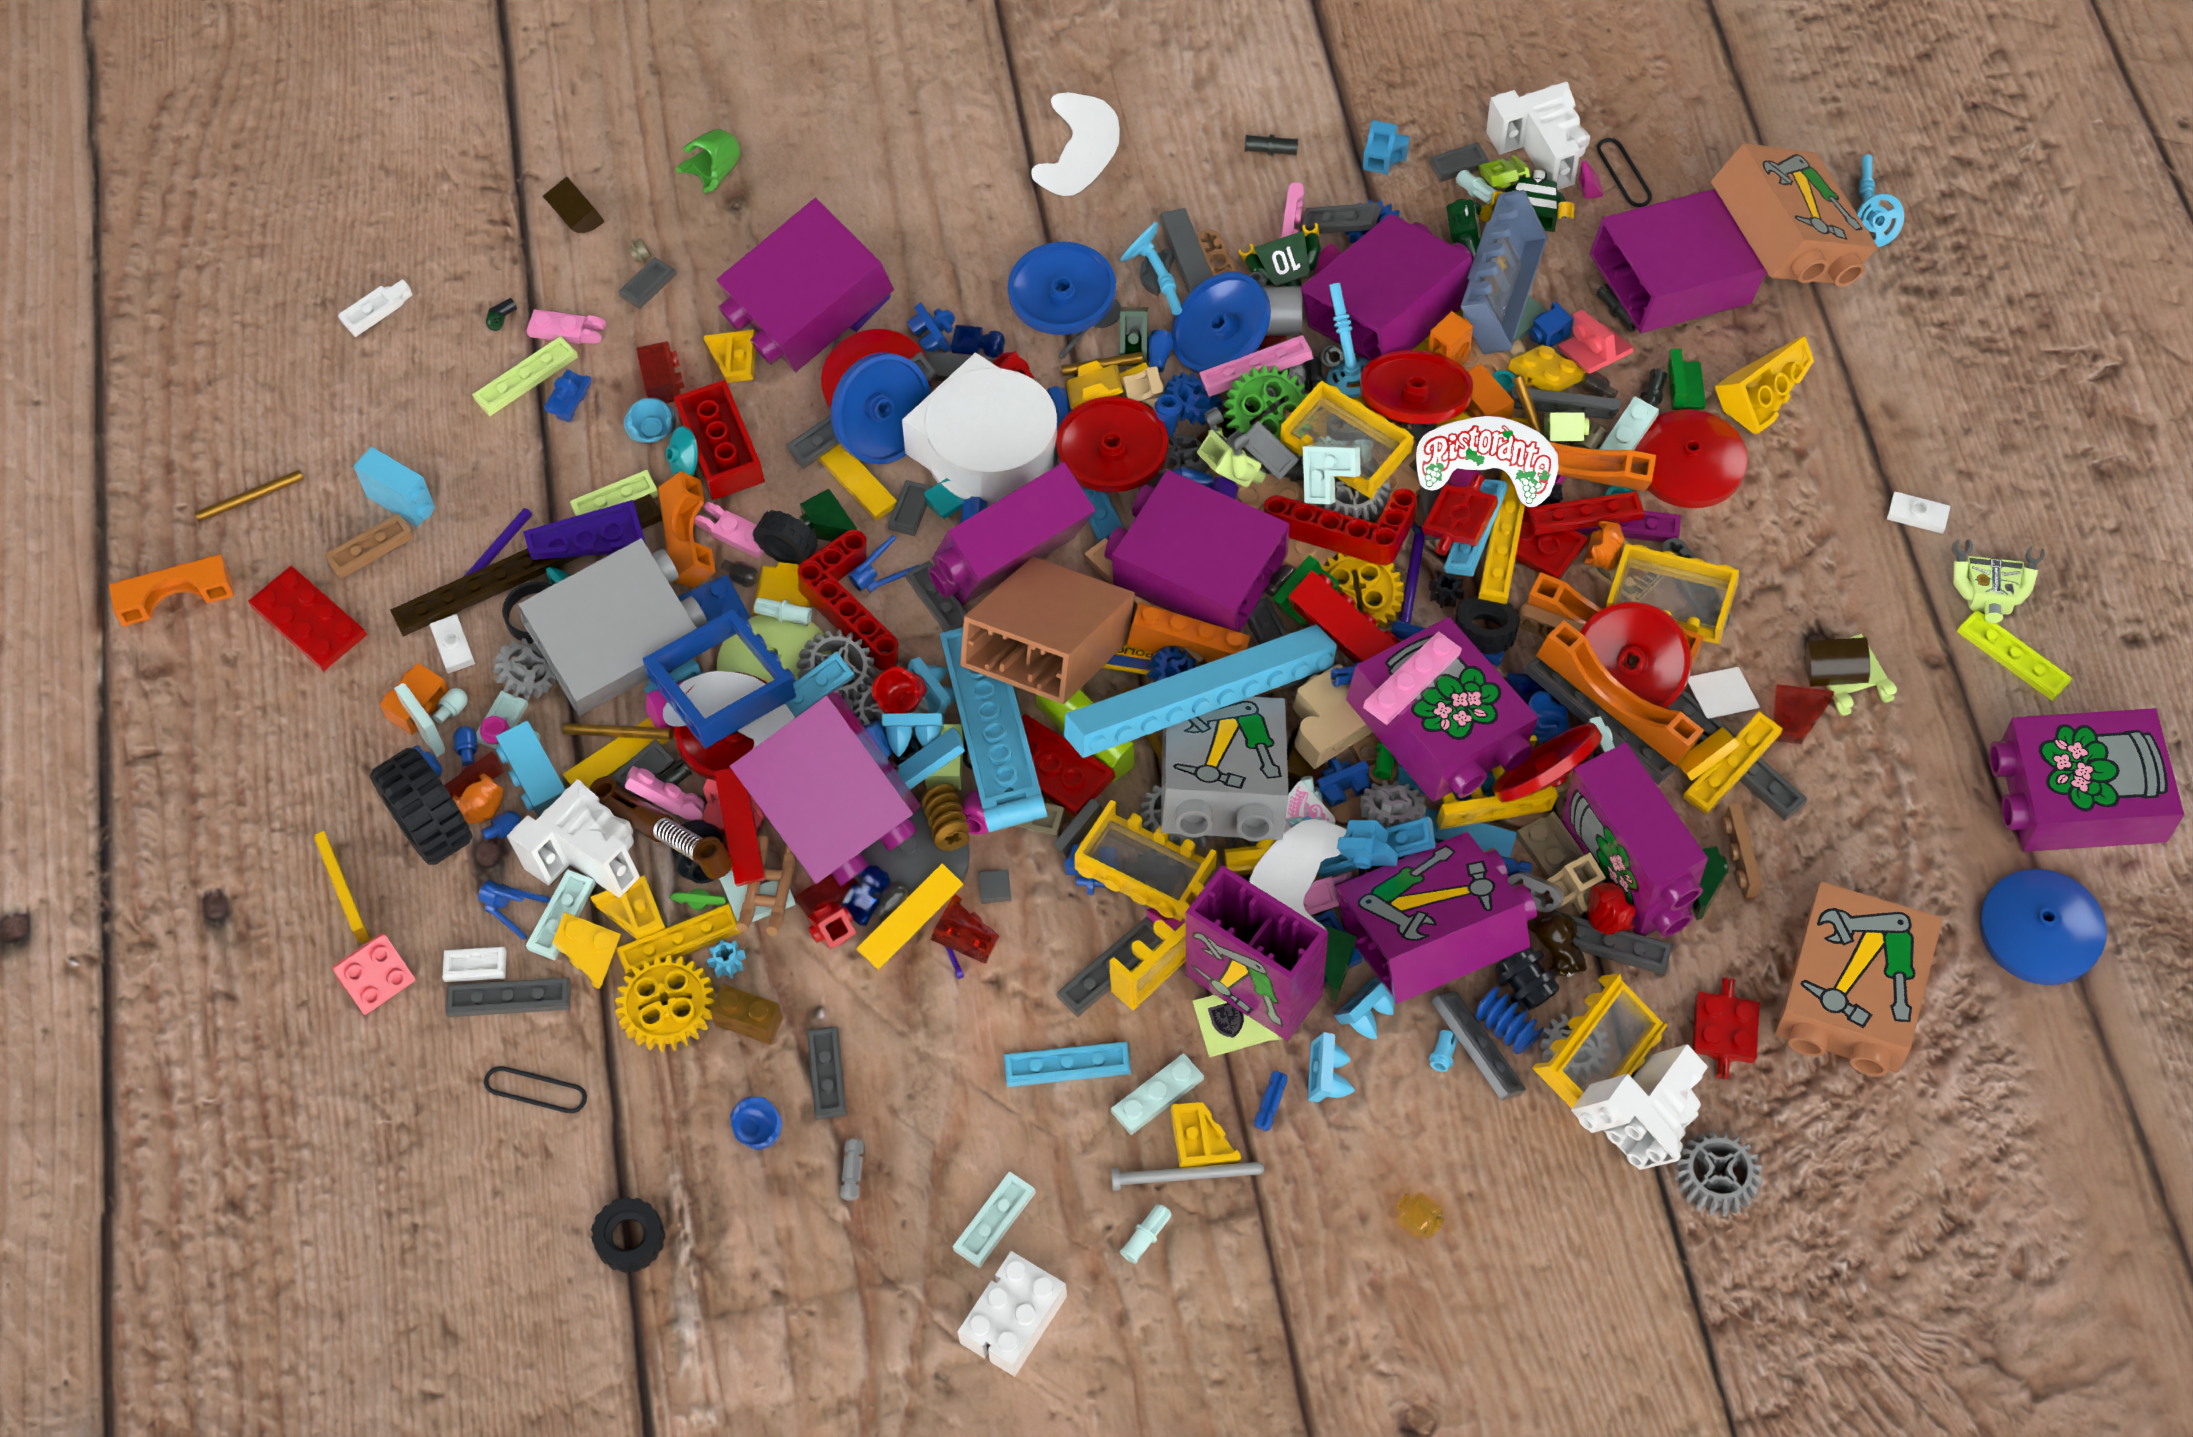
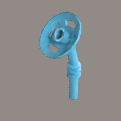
M1867 154L1862 156L1861 179L1858 182V196L1862 199V205L1856 214L1861 219L1865 228L1874 232L1875 239L1873 240L1878 247H1881L1893 241L1901 231L1904 223V209L1901 202L1890 194L1881 193L1874 195L1875 181L1872 179L1873 157ZM1880 200L1888 201L1893 208L1887 210L1885 207L1880 206ZM1892 218H1895L1891 229L1884 234L1883 232L1890 226Z
M1156 221L1127 249L1120 258V261H1128L1139 254L1144 258L1147 256L1158 275L1157 281L1161 292L1166 295L1172 314L1179 315L1182 313V308L1176 294L1177 286L1173 275L1168 273L1154 249L1155 245L1151 243L1159 226V223Z
M1334 283L1329 285L1335 311L1333 320L1337 321L1334 325L1338 327L1336 333L1340 335L1345 361L1340 362L1339 365L1334 366L1329 371L1326 382L1328 385L1337 387L1341 393L1350 398L1361 396L1360 386L1346 387L1348 384H1358L1360 382L1361 368H1364L1371 360L1355 358L1350 333L1352 327L1349 326L1351 320H1348L1350 315L1346 314L1340 283ZM1342 372L1345 373V376L1343 378L1341 376ZM1335 373L1337 376V380L1339 381L1337 384L1333 380V376Z

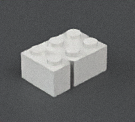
M1011 1251L995 1274L996 1282L991 1280L959 1328L958 1336L960 1344L983 1358L989 1353L991 1363L1015 1377L1066 1299L1067 1290L1066 1283Z

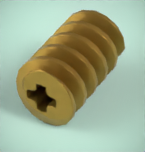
M945 783L927 790L922 797L921 803L931 834L934 837L935 846L943 851H953L965 846L970 841V836L968 835L969 825L966 822V816L963 813V807L960 804L956 787Z

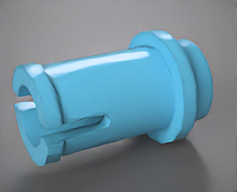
M1440 1031L1435 1051L1429 1056L1430 1066L1436 1071L1446 1072L1448 1068L1453 1066L1452 1056L1458 1042L1453 1031Z

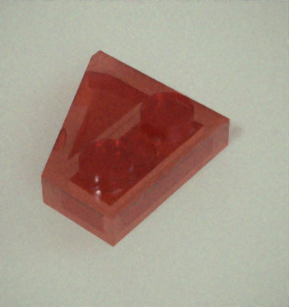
M1777 684L1774 696L1773 722L1782 727L1783 730L1775 741L1802 744L1832 701L1834 691Z
M955 894L936 925L930 940L986 964L997 945L999 935L989 926H986L975 912L969 913L961 905L962 899Z

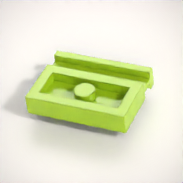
M1515 155L1511 156L1512 160L1509 161L1502 158L1478 165L1480 176L1492 187L1496 186V188L1508 187L1511 185V182L1519 180L1518 176L1524 175L1527 178L1530 177L1528 166Z

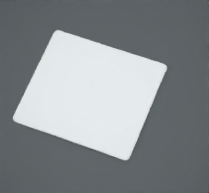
M1739 667L1689 677L1688 683L1708 719L1760 708Z

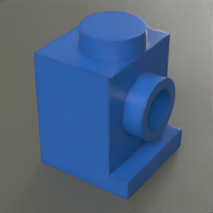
M1556 301L1552 303L1550 311L1542 312L1534 319L1533 327L1528 330V335L1534 343H1538L1540 346L1552 347L1571 335L1573 318Z

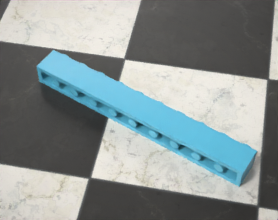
M1316 624L1066 713L1064 737L1082 758L1332 668L1334 667L1337 644Z

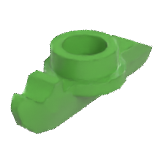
M695 889L690 893H674L669 897L670 900L680 904L688 903L696 911L705 909L707 905L717 906L726 902V897L708 895L703 889Z

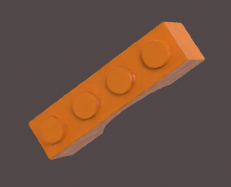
M679 471L659 486L658 492L667 553L679 575V579L674 582L693 589L716 572L712 549L696 543L693 538L694 519L705 503L701 480Z
M221 554L207 556L201 560L178 564L175 567L152 571L142 576L122 579L119 582L109 584L113 611L122 627L151 619L157 604L165 597L174 593H194L200 596L206 604L234 597L230 571Z
M1139 602L1126 645L1151 653H1155L1166 646H1182L1194 650L1209 663L1246 650L1250 635Z

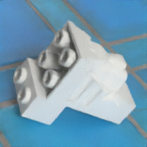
M1567 81L1551 85L1548 88L1533 93H1527L1521 97L1517 95L1515 90L1490 98L1486 133L1499 155L1524 147L1536 169L1545 171L1547 173V180L1557 183V190L1575 184L1579 157L1584 155L1586 147L1589 146L1590 135L1581 127L1580 118L1574 110L1576 105Z
M578 779L569 788L564 790L562 795L549 808L544 810L537 820L527 815L507 835L524 870L548 886L570 865L585 876L594 879L597 884L620 898L640 877L628 853L634 843L632 837L634 831L630 822L614 816L611 810L600 804L599 798Z
M1688 1044L1649 1055L1633 1078L1629 1074H1624L1590 1084L1571 1111L1579 1119V1123L1591 1133L1604 1130L1607 1138L1616 1144L1627 1156L1628 1161L1639 1170L1676 1162L1681 1157L1680 1152L1683 1144L1680 1140L1686 1134L1685 1127L1698 1117L1697 1110L1701 1106L1699 1099L1691 1088L1703 1078L1702 1075L1708 1066Z

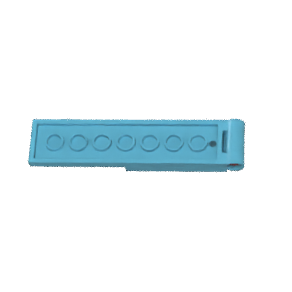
M963 627L940 633L989 833L1048 817L1013 685L960 666Z

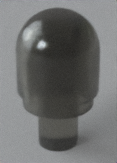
M1596 371L1590 374L1585 373L1581 379L1582 388L1593 396L1615 398L1618 394V390L1610 386L1608 378Z
M725 559L721 564V569L729 573V578L743 587H752L758 582L759 573L757 569L744 561L733 563Z
M1284 564L1272 574L1270 578L1271 584L1265 588V592L1270 597L1275 596L1297 568L1291 564Z
M901 881L889 883L880 893L878 898L880 904L874 909V915L882 920L889 911L894 912L909 896L906 884Z

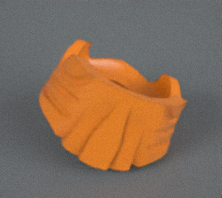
M1599 521L1602 530L1592 532L1584 564L1610 571L1621 560L1624 536L1620 524Z
M486 774L479 776L481 778L480 782L469 785L461 797L456 795L452 797L467 824L488 821L496 815L500 808L504 789Z

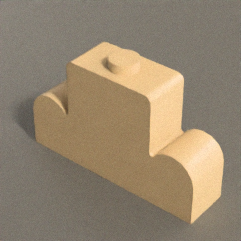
M1337 664L1332 668H1343V666ZM1332 668L1321 675L1315 674L1311 676L1303 686L1299 687L1292 706L1295 712L1303 719L1294 742L1295 748L1314 769L1373 733L1346 701L1350 684L1339 687L1333 686L1332 681L1336 680V678L1331 679L1330 677Z

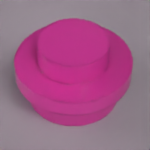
M490 716L482 722L480 735L486 743L495 745L499 744L496 736L510 728L507 721L503 718Z

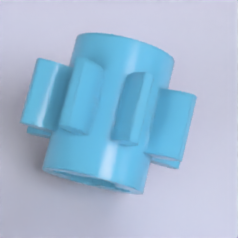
M721 939L720 944L715 948H709L712 958L707 959L709 968H715L716 977L719 978L721 975H725L732 979L733 974L738 970H744L741 960H744L746 956L744 950H738L737 941L728 943Z

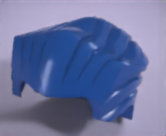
M1536 692L1528 703L1531 710L1538 716L1532 735H1536L1538 742L1545 743L1551 738L1567 731L1569 725L1568 709L1562 704L1553 702L1550 693Z
M745 1097L731 1111L730 1119L733 1133L739 1142L755 1150H762L772 1146L779 1139L782 1119L776 1108L766 1098Z

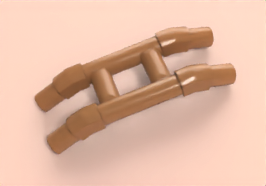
M758 835L766 880L779 881L776 896L758 894L761 882L748 884L736 929L742 933L748 931L755 914V906L771 907L772 911L766 932L770 936H775L778 934L784 920L786 902L797 858L786 844L781 866L782 870L765 868L769 837Z

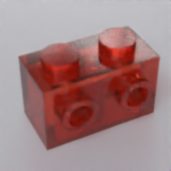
M668 341L636 348L647 398H657L665 403L674 402L673 397L681 395L680 389L685 388L681 372L676 373L675 367H680L677 352L670 350Z

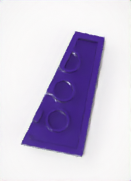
M633 500L523 531L532 560L612 554L640 538L646 544Z

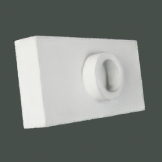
M1894 491L1887 520L1943 534L1951 506Z
M457 614L430 623L448 674L475 664Z
M505 947L444 950L442 978L444 982L505 979L507 951Z

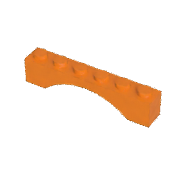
M1548 441L1558 455L1559 468L1557 475L1643 492L1647 490L1652 482L1656 455L1633 450L1586 449Z
M1541 572L1529 593L1527 603L1583 625L1593 615L1602 610L1601 607L1579 594L1567 582ZM1682 628L1690 644L1692 670L1699 655L1704 636Z
M1565 620L1547 636L1536 655L1675 766L1690 752L1704 732V729L1681 711L1669 710L1653 705L1621 685L1601 664L1588 639Z

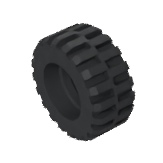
M406 748L372 769L370 779L376 791L404 835L425 863L436 865L470 843L473 837L472 832L461 811L437 774L417 749Z

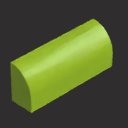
M1080 689L1065 704L1036 694L1037 707L1063 734L1066 713L1094 704ZM1132 741L1091 755L1115 771L1116 777L1112 783L1135 767L1134 743Z

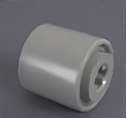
M1301 286L1263 287L1271 305L1270 323L1265 336L1303 335Z

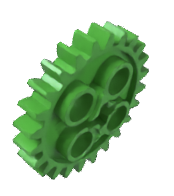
M1263 365L1258 373L1256 368L1253 367L1249 371V375L1245 372L1239 376L1240 381L1235 380L1231 384L1234 389H1230L1226 393L1231 399L1226 400L1223 406L1230 410L1223 416L1232 420L1226 427L1235 428L1236 431L1240 430L1241 434H1246L1253 426L1250 425L1251 420L1259 416L1264 410L1270 408L1281 398L1287 397V402L1259 421L1262 425L1268 426L1271 433L1280 441L1281 425L1286 420L1283 415V409L1292 413L1308 396V394H1302L1301 392L1306 385L1301 384L1297 386L1295 384L1297 380L1296 375L1288 379L1287 369L1278 374L1277 366H1274L1268 373L1266 365ZM1266 387L1272 388L1276 393V397L1269 396ZM1245 402L1253 405L1254 413L1249 412L1245 408ZM1311 416L1296 433L1297 435L1303 437L1304 433L1311 430L1307 423L1311 422L1314 416Z

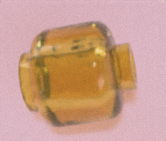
M1421 1191L1414 1193L1412 1196L1405 1194L1395 1208L1399 1211L1396 1220L1397 1224L1418 1240L1425 1237L1431 1239L1445 1221L1442 1217V1206Z

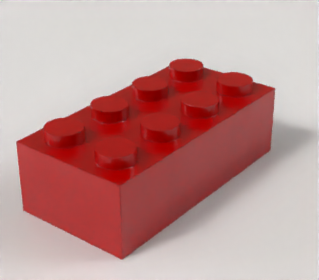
M726 380L673 397L682 427H688L695 436L698 450L697 464L712 501L765 483L760 460Z
M1311 571L1288 596L1290 608L1311 626L1317 624L1337 644L1336 648L1354 664L1357 662L1362 663L1400 642L1390 631L1382 632L1376 626L1377 620L1367 611L1359 612L1354 606L1356 604L1355 601L1348 594L1336 592L1332 587L1334 583L1323 573L1317 575Z

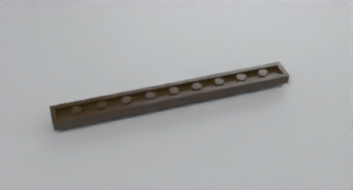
M650 494L633 501L642 529L663 520ZM527 548L392 608L390 611L404 637L430 625V623L444 619L546 573V569L549 567L558 568L582 556L532 560Z

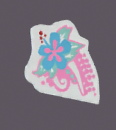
M1301 780L1289 793L1283 834L1296 824L1309 819L1323 820L1335 824L1333 814Z

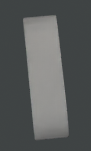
M1519 872L1508 878V883L1512 887L1515 886L1516 882L1524 880L1523 884L1531 889L1529 892L1533 897L1537 910L1543 912L1558 909L1563 903V891L1554 883L1527 872ZM1550 891V897L1554 899V902L1546 904V898L1538 895V892L1543 894Z

